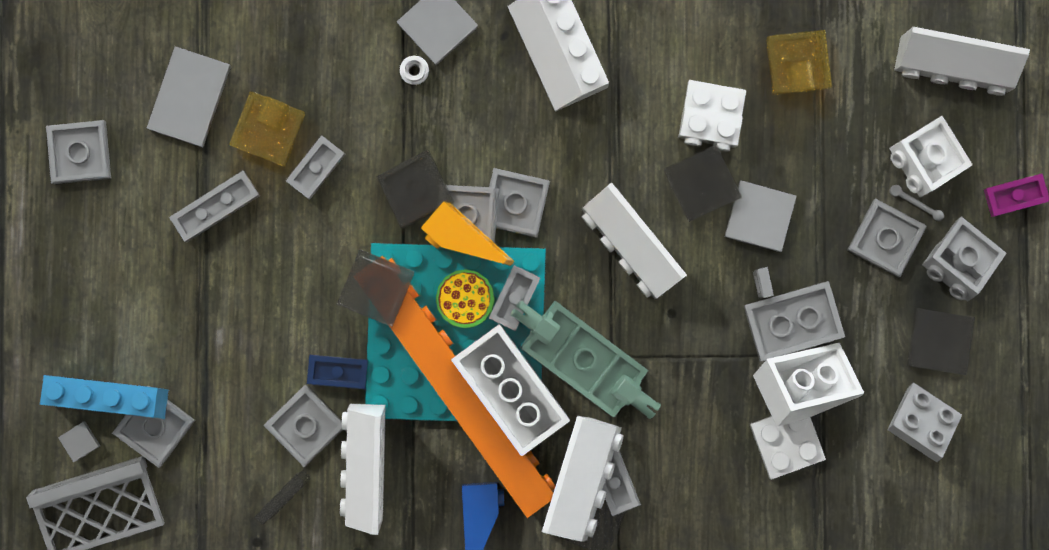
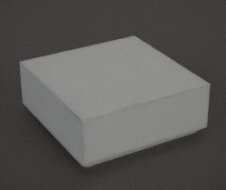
M768 267L754 270L753 275L758 298L774 296Z
M86 422L80 423L58 437L73 462L78 461L100 447L99 442Z

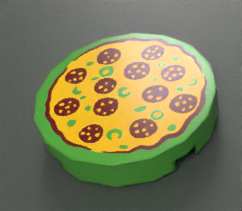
M467 269L454 271L446 276L438 286L436 294L437 309L443 319L451 325L461 328L475 327L485 321L492 312L495 301L493 288L488 280L480 273Z

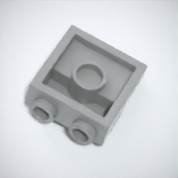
M961 216L955 221L942 241L934 247L922 265L928 269L927 275L931 279L943 281L950 287L949 292L954 298L959 300L965 299L968 302L980 293L1007 253Z

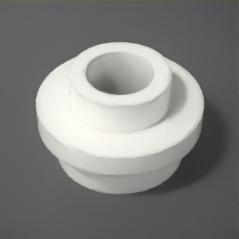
M409 56L400 65V75L408 84H421L428 77V64L419 56ZM412 66H417L420 68V72L418 75L412 76L409 73V69Z

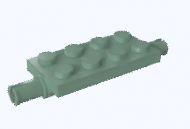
M522 300L516 305L525 315L513 309L510 316L531 330L530 335L521 345L520 349L612 417H615L623 406L630 404L646 415L648 419L655 416L656 413L650 410L647 405L658 411L661 404L641 391L642 387L640 386L641 380L649 370L557 301H554L542 316Z

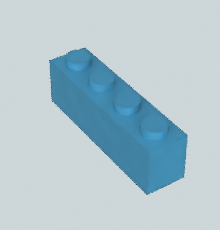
M44 375L40 405L165 419L169 390Z

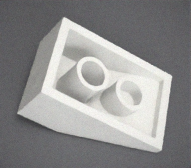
M840 343L767 359L753 375L777 427L802 421L864 394Z

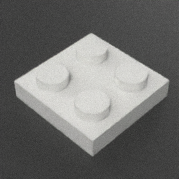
M772 416L750 424L771 480L826 460L810 417L778 427Z

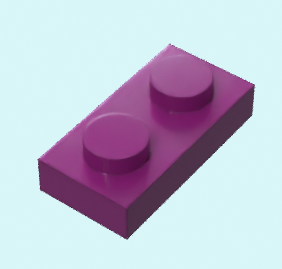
M1043 173L983 189L991 217L1049 202Z

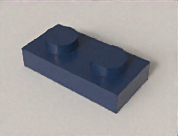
M309 355L307 384L366 389L368 360Z

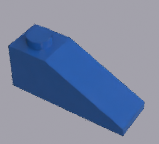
M498 482L462 484L465 550H483L498 517L499 506H504V489H498Z

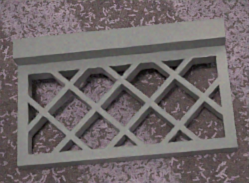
M145 457L134 458L32 490L26 499L29 508L34 510L47 550H56L53 538L57 531L72 538L70 545L61 550H86L163 526L165 522L146 470L148 466ZM142 479L145 490L141 498L125 491L130 481ZM125 483L122 489L117 487V485ZM108 488L119 493L113 507L97 499L101 490ZM96 492L94 497L88 495ZM146 494H147V497H148L149 502H147V501L144 500ZM122 495L138 503L132 516L116 509ZM81 497L91 502L85 515L69 508L73 499ZM68 501L66 506L60 504L62 502ZM94 504L110 512L104 524L88 518ZM141 505L153 511L154 521L144 523L134 518ZM53 506L63 511L57 524L45 519L43 508ZM66 513L81 520L76 533L60 526ZM112 514L128 521L124 530L117 532L107 527ZM84 523L100 529L96 539L88 540L79 536ZM131 523H134V524L138 525V526H134V527L129 528L130 525H131ZM49 527L54 529L52 534L50 533ZM103 532H106V533L109 534V535H106V536L101 537L102 534H103ZM75 541L80 542V544L74 545Z

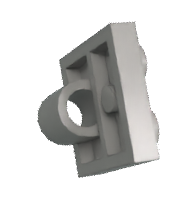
M913 382L907 388L887 430L935 462H938L943 458L962 414Z

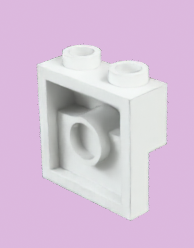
M689 80L678 138L685 139L684 143L692 146H701L702 142L713 144V149L729 152L730 148H736L743 119L742 112L746 90Z
M943 116L889 148L892 152V163L897 168H902L907 176V187L911 192L917 193L919 197L935 190L973 165Z

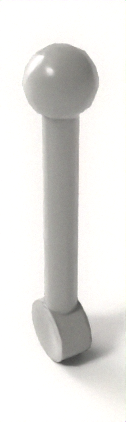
M899 185L891 186L889 192L892 196H900L933 215L935 221L943 220L944 213L941 210L935 211L903 192Z

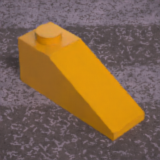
M445 201L442 202L421 227L427 233L425 239L437 249L441 246L510 266L515 262L454 205Z

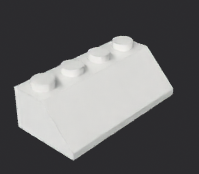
M516 0L508 6L555 111L608 88L609 81L572 0Z
M912 27L900 38L894 71L902 72L903 77L919 79L920 76L930 77V81L937 84H948V81L959 83L960 88L976 90L977 87L988 89L987 93L1002 96L1005 95V92L1008 93L1016 88L1030 49Z
M613 183L605 187L582 208L585 213L582 216L583 220L592 230L597 228L601 232L603 237L600 241L610 253L614 250L622 258L618 263L628 275L635 274L640 281L637 286L647 298L652 295L654 299H657L687 275Z
M500 324L451 359L521 456L570 421L564 410Z
M350 404L347 412L342 413V430H347V441H342L341 459H346V470L341 471V488H346V499H341L340 516L345 517V526L372 535H378L383 520L385 405Z
M577 416L542 532L580 542L586 541L588 536L592 537L597 526V520L594 519L597 508H602L606 497V492L602 491L605 480H610L614 471L615 463L611 461L614 451L618 452L622 445L623 435L620 434L622 427L590 417Z

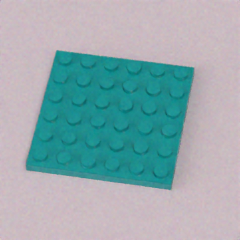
M371 243L370 264L381 256H384L387 261L390 258L395 261L402 271L398 274L404 285L410 282L419 295L415 298L421 308L427 306L436 318L432 324L437 331L444 330L454 343L450 346V349L455 356L500 323L489 319L488 316L485 321L475 327L461 328L453 326L443 319L437 309L436 294L438 286L443 279L454 271L467 269L484 276L493 288L494 308L513 266L515 265L540 277L528 306L541 316L544 314L546 249L500 247L515 261L510 266L441 246L437 249L433 245ZM369 299L368 368L365 404L385 405V419L457 421ZM519 322L516 331L500 324L542 380V364L520 349L521 345L530 335L531 330L521 322Z

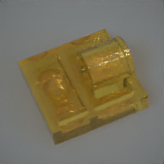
M825 30L767 36L766 41L773 95L832 88Z
M250 91L229 145L285 167L306 113L279 100Z

